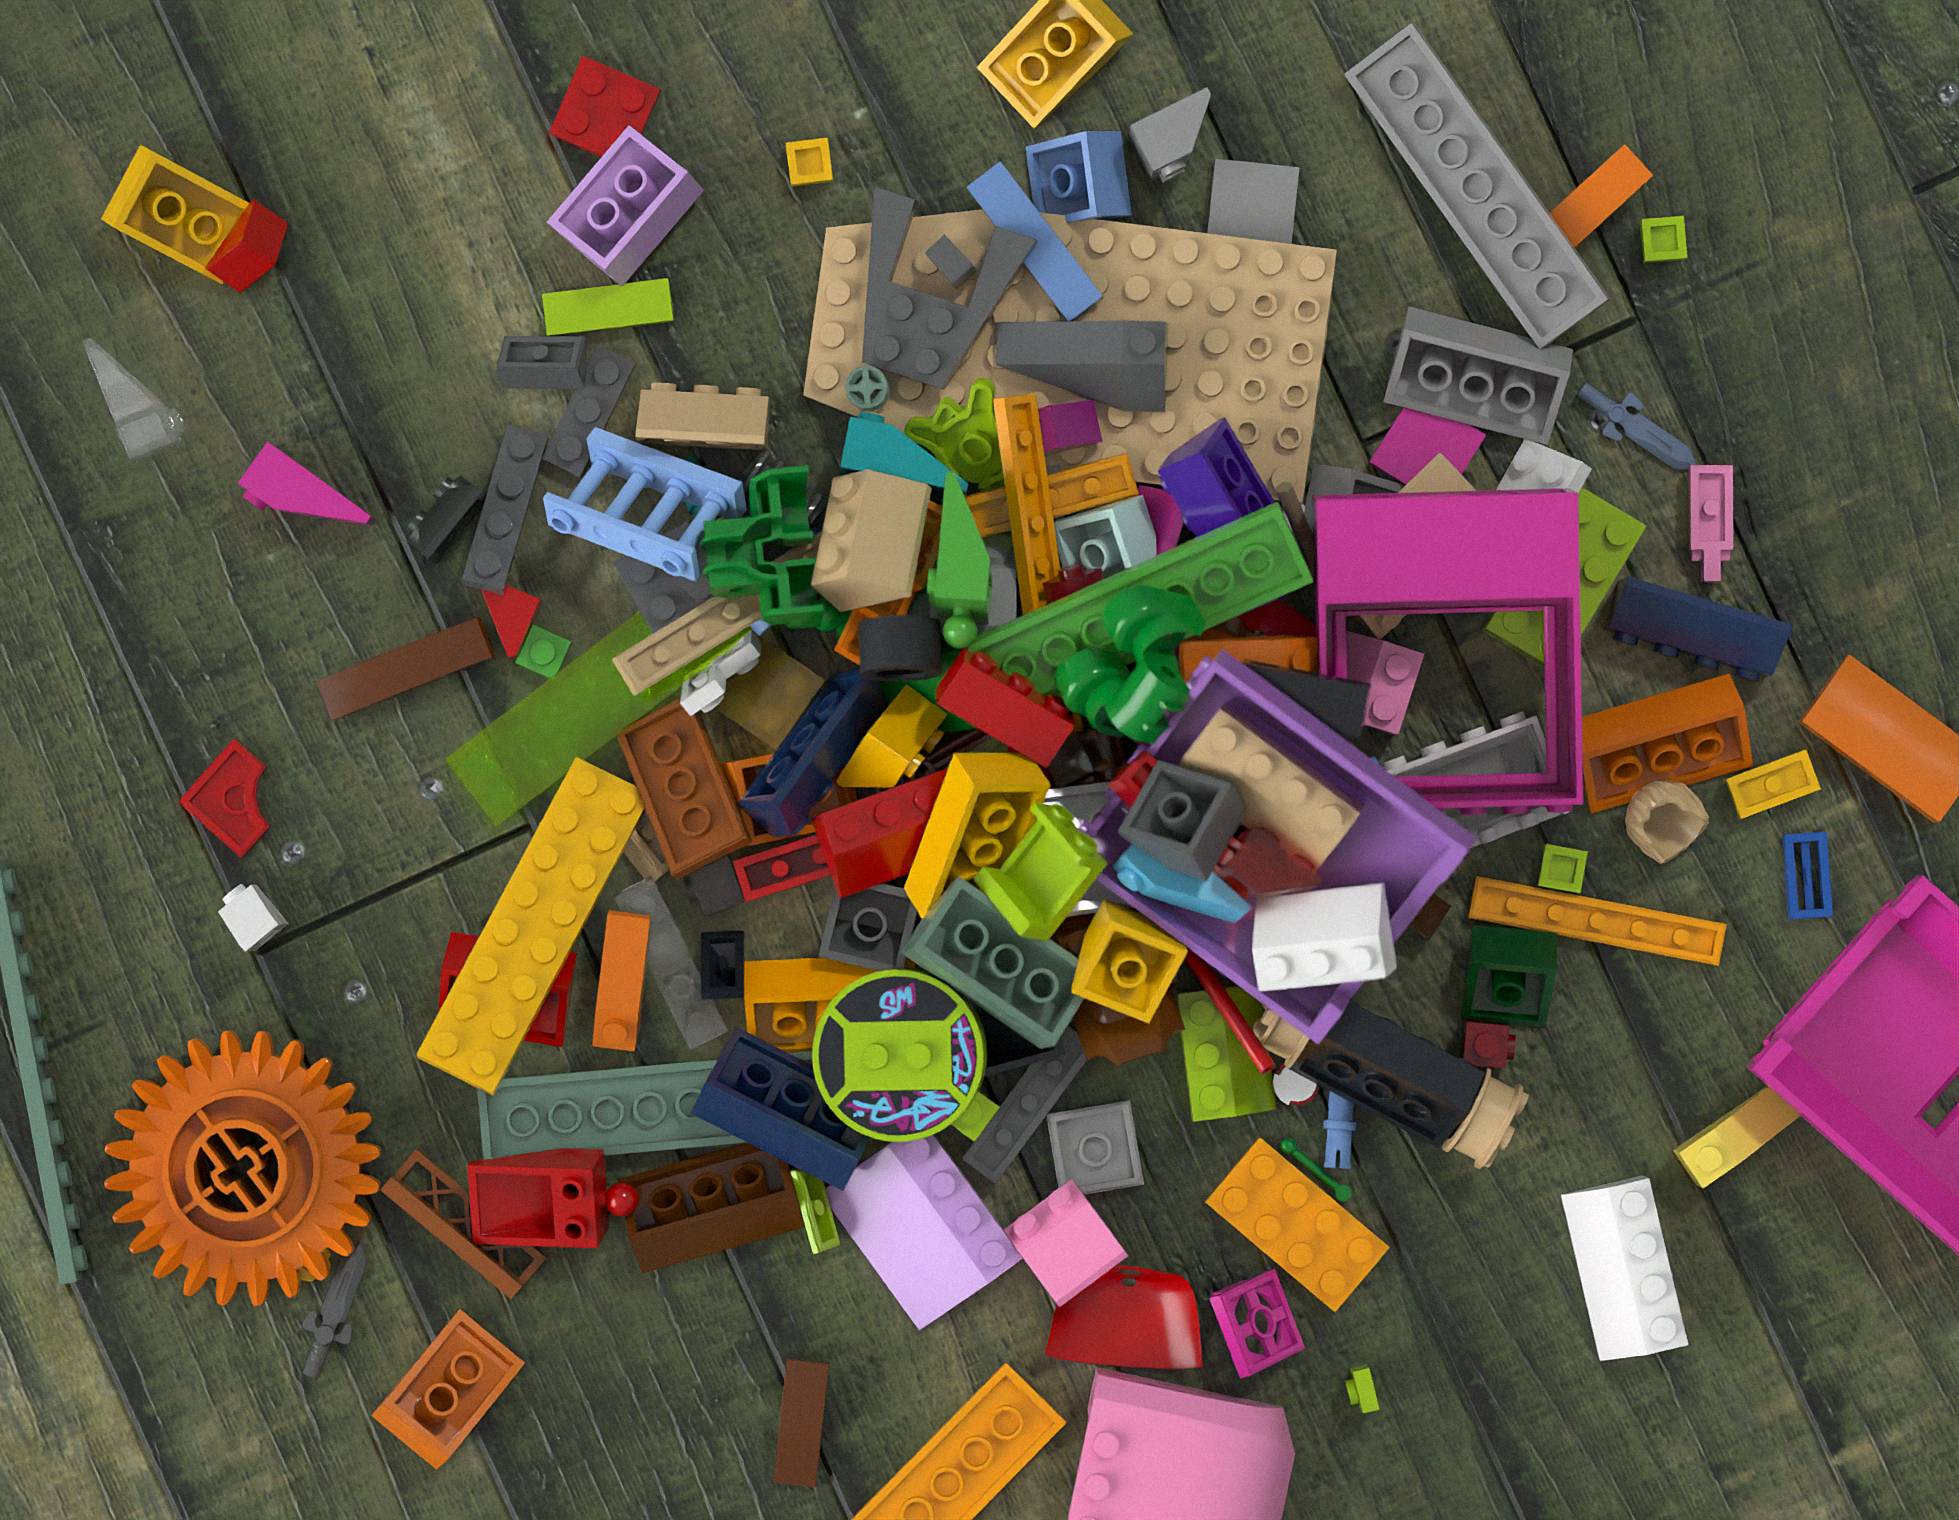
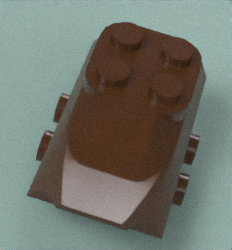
M1128 908L1138 913H1141L1136 908ZM1096 913L1066 917L1049 939L1079 959L1084 935ZM1176 974L1149 1023L1084 998L1072 1019L1087 1061L1104 1057L1118 1066L1165 1051L1171 1035L1185 1030L1172 991L1173 987L1179 986Z

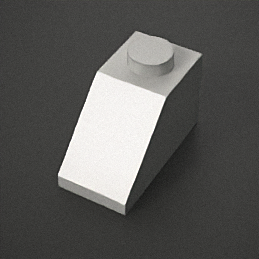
M243 884L238 885L222 899L226 906L218 911L245 952L258 950L289 924L257 885H250L248 888H245Z

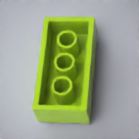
M1583 487L1578 493L1580 637L1646 528L1645 524ZM1544 610L1492 612L1481 631L1545 668Z

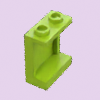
M1035 802L1030 811L1038 820L1000 869L983 866L974 880L1021 937L1048 941L1105 868L1107 862L1096 851L1098 849L1097 843L1087 834L1080 832L1072 822L1074 817L1069 810L1057 803L1048 805Z

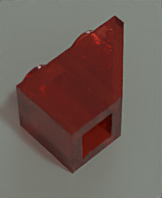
M1255 826L1240 834L1214 871L1221 880L1246 899L1304 892L1317 887L1323 880L1313 872L1315 867L1309 860L1298 854L1291 855L1280 846L1281 841L1274 833L1265 828L1257 829Z

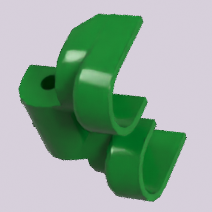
M808 465L768 469L751 478L749 483L751 517L704 521L705 538L699 542L701 550H706L708 566L702 571V575L704 578H709L710 593L713 596L735 598L759 594L763 622L771 625L786 624L791 629L821 627L824 608L823 605H817L816 589L811 586L816 558L788 560L784 563L764 561L762 545L775 541L781 546L808 545L813 543V531L809 530L806 500Z
M1138 585L1127 588L1115 595L1102 612V624L1115 646L1135 656L1137 667L1129 676L1128 670L1117 652L1102 648H1089L1073 654L1059 666L1054 675V685L1067 708L1077 715L1086 716L1095 730L1105 735L1119 738L1126 734L1132 739L1154 745L1159 737L1170 728L1164 712L1166 710L1181 712L1185 709L1186 703L1191 698L1189 694L1190 689L1179 672L1178 661L1173 650L1187 633L1201 636L1206 621L1191 596L1153 586Z

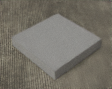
M1215 158L1207 233L1292 244L1300 167Z
M1130 1100L1048 1113L1046 1115L1058 1189L1071 1179L1083 1194L1144 1185Z

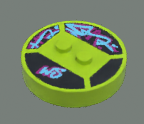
M889 968L870 973L852 982L829 1003L820 1018L814 1035L812 1048L813 1070L818 1088L824 1100L838 1118L849 1127L878 1140L889 1142L914 1141L943 1130L959 1118L971 1105L982 1085L987 1064L986 1038L980 1018L965 996L929 972L913 968Z

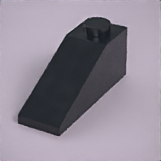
M1244 659L1241 662L1350 744L1352 737L1360 739L1363 735L1372 683Z

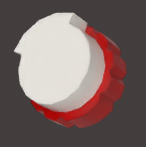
M1285 1062L1280 1064L1279 1069L1274 1073L1272 1081L1274 1092L1278 1098L1287 1105L1294 1103L1296 1105H1303L1305 1102H1310L1314 1098V1094L1318 1093V1084L1289 1070L1284 1066Z

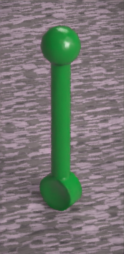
M1285 1138L1281 1141V1151L1284 1154L1293 1155L1334 1190V1195L1339 1201L1345 1202L1350 1199L1352 1195L1351 1189L1345 1184H1338L1297 1149L1296 1142L1293 1139Z

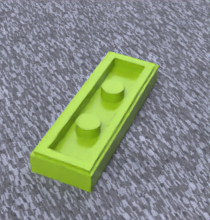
M668 278L625 283L622 287L617 284L542 294L547 336H563L674 322Z

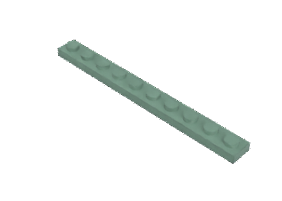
M0 862V966L59 1283L62 1285L84 1279L82 1271L88 1269L87 1256L84 1246H77L74 1229L80 1228V1219L76 1204L69 1203L67 1187L72 1186L71 1170L67 1161L62 1162L59 1145L64 1144V1133L61 1121L59 1119L54 1120L51 1103H56L57 1100L53 1079L46 1078L43 1062L49 1060V1053L45 1037H38L35 1020L41 1019L40 1004L37 995L30 994L28 978L33 977L32 961L28 952L23 953L20 936L25 935V924L22 912L20 910L15 911L12 894H17L18 892L16 876L13 869H7L6 862Z

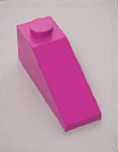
M269 442L265 444L238 482V484L247 489L242 497L262 511L269 505L277 511L369 526L375 521V518Z

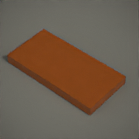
M681 698L615 731L671 875L677 880L752 842L701 713L698 711L690 716L680 704Z

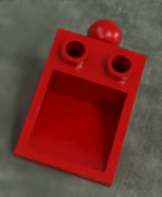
M559 1148L472 1161L467 1165L473 1244L598 1248L609 1229L608 1211L615 1216H628L635 1211L639 1202L636 1189L628 1183H616L607 1190L604 1149ZM572 1184L578 1188L576 1193H572Z

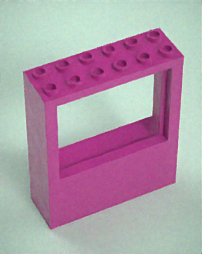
M1570 488L1312 495L1315 637H1318V673L1347 678L1346 616L1544 610L1546 773L1400 776L1396 778L1441 812H1443V808H1457L1462 815L1486 814V807H1500L1503 809V813L1523 814L1529 813V806H1543L1547 808V812L1565 813L1572 812L1573 805H1582L1583 761L1578 492Z

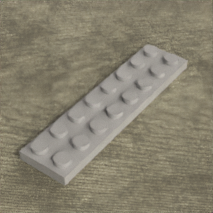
M1415 23L1409 24L1344 74L1539 349L1552 343L1611 299Z

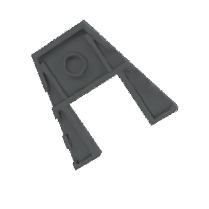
M875 187L862 362L945 390L974 344L973 341L985 322H988L996 309L995 306L1007 287L1014 281L1021 270L1019 268L1030 251L1034 249L1038 240L995 226L969 307L892 282L918 201Z

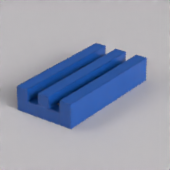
M1827 832L1782 835L1788 919L1833 916ZM1809 841H1816L1821 909H1814ZM1794 842H1799L1804 910H1798Z

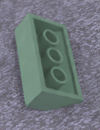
M960 877L954 880L926 913L901 951L903 955L1040 1049L1056 1044L1084 1000L1083 997L1073 994L1071 991L1078 958L1050 939L1042 941L1021 937L987 895Z

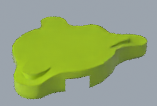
M979 378L974 381L966 406H959L954 399L944 397L939 402L933 416H919L908 420L904 428L905 435L915 443L931 450L938 461L955 472L960 478L971 483H978V488L987 490L1005 486L993 399L996 396V387L990 379Z

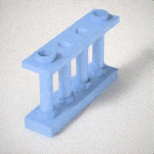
M595 427L587 437L591 468L568 499L549 492L543 497L548 525L560 533H570L659 567L670 575L682 576L696 582L700 573L695 547L704 535V521L715 520L717 516H725L730 519L741 518L747 510L743 483ZM607 474H614L627 479L628 481L605 513L584 506ZM643 488H651L664 493L662 499L641 527L621 520ZM680 502H688L701 507V510L679 541L658 534Z

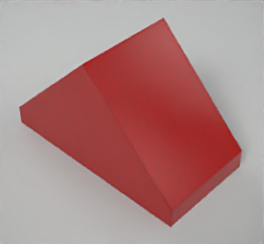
M252 199L205 269L241 293L276 265L288 223Z
M506 585L504 595L481 590L508 658H517L536 620L543 601Z

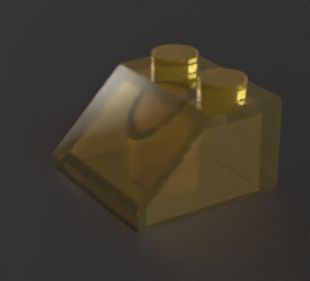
M756 634L762 643L758 664L743 675L739 676L736 672L726 679L725 693L722 694L724 698L715 708L777 750L826 681L787 653Z

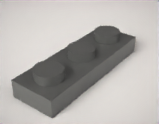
M600 345L596 346L586 366L584 388L575 389L542 457L544 461L582 478L590 461L587 437L595 427L605 430L636 366L635 362Z

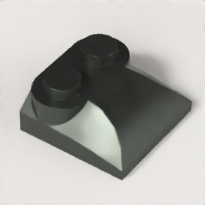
M462 475L455 480L447 477L433 495L438 501L428 513L421 510L407 527V530L412 533L408 542L436 564L484 505L486 495Z

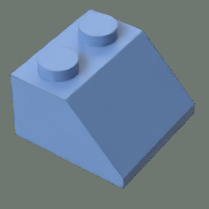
M1084 131L1026 146L1032 201L1039 212L1065 215L1066 223L1092 219L1110 221L1132 215L1121 131Z

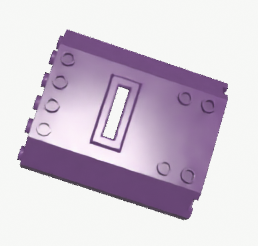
M1222 649L1214 660L1206 655L1186 683L1190 689L1189 694L1191 698L1186 703L1185 709L1181 712H1175V714L1168 710L1165 711L1164 715L1168 720L1170 728L1159 737L1154 745L1152 744L1149 747L1142 742L1128 761V764L1143 750H1146L1156 761L1159 760L1177 766L1218 710L1226 703L1364 806L1361 814L1333 851L1311 876L1257 836L1246 851L1266 872L1242 898L1251 906V909L1234 924L1143 896L1139 891L1130 890L1119 880L1118 872L1112 868V865L1132 844L1120 836L1118 832L1131 808L1110 787L1104 794L1110 801L1093 824L1084 820L1078 829L1097 843L1098 849L1096 851L1107 862L1105 868L1096 878L1098 881L1312 1041L1319 1044L1342 1015L1350 999L1365 980L1259 992L1252 950L1256 898L1384 883L1394 944L1441 882L1444 883L1468 853L1476 837ZM1239 823V825H1238L1237 829L1235 830V832H1236V831L1238 830V828L1242 825L1241 823Z

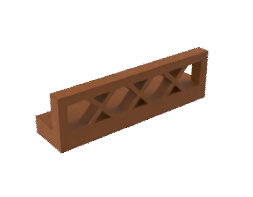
M416 1149L396 1174L390 1177L380 1189L510 1299L519 1292L547 1258L535 1246H481L473 1244L469 1191L419 1149ZM417 1161L431 1172L432 1190L415 1191L402 1180ZM437 1178L449 1188L438 1189ZM456 1193L464 1200L465 1217L448 1219L440 1212L439 1194ZM433 1195L434 1206L422 1196ZM466 1222V1233L454 1223ZM521 1247L534 1258L520 1277L516 1276L505 1266L504 1249ZM487 1250H498L499 1261Z

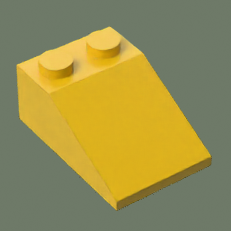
M1039 0L977 66V69L1033 128H1037L1102 68L1128 41L1133 33L1102 0Z
M140 144L101 220L223 285L224 282L206 270L205 267L249 205V202Z

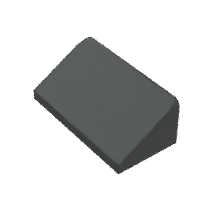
M504 336L496 369L503 386L508 389H583L586 380V337Z

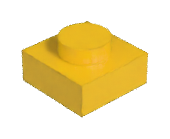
M828 137L786 143L791 187L833 182Z

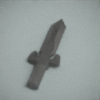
M361 1241L354 1245V1251L350 1256L341 1255L320 1314L323 1316L322 1325L318 1327L316 1324L318 1317L316 1311H311L302 1324L305 1330L315 1333V1341L303 1370V1374L319 1378L332 1342L337 1341L343 1344L351 1342V1324H345L342 1332L336 1334V1328L340 1322H345L367 1264Z

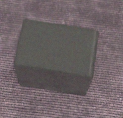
M945 234L925 252L926 256L957 289L977 271L974 265Z

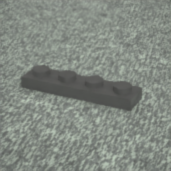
M507 424L462 576V585L504 595L542 464V457L547 447L548 434Z
M1068 1025L1061 1034L1066 1054L1030 1064L1001 1103L1000 1108L961 1158L995 1184L1087 1061L1078 1033Z

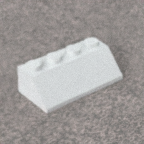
M1638 1176L1561 1194L1599 1360L1642 1356L1687 1346L1688 1341L1649 1178Z

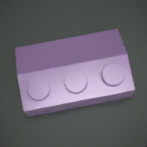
M628 126L549 218L547 223L588 260L622 287L696 201L704 189L685 169L635 129Z

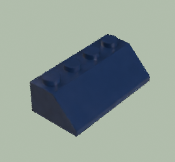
M1628 576L1617 583L1604 630L1614 632L1612 637L1614 641L1631 646H1637L1638 640L1655 644L1653 648L1655 653L1678 658L1679 652L1695 656L1694 664L1718 670L1720 664L1736 668L1734 676L1759 682L1761 676H1773L1793 625Z
M860 669L832 673L737 803V806L773 837L790 836L800 832L809 820V815L807 814L815 802L821 801L833 787L832 778L839 769L846 767L856 751L855 746L879 719V713L886 705L879 682L862 678L860 676Z
M738 1027L734 1028L691 1111V1114L844 1191L871 1138L849 1127L830 1109L818 1088L813 1065Z

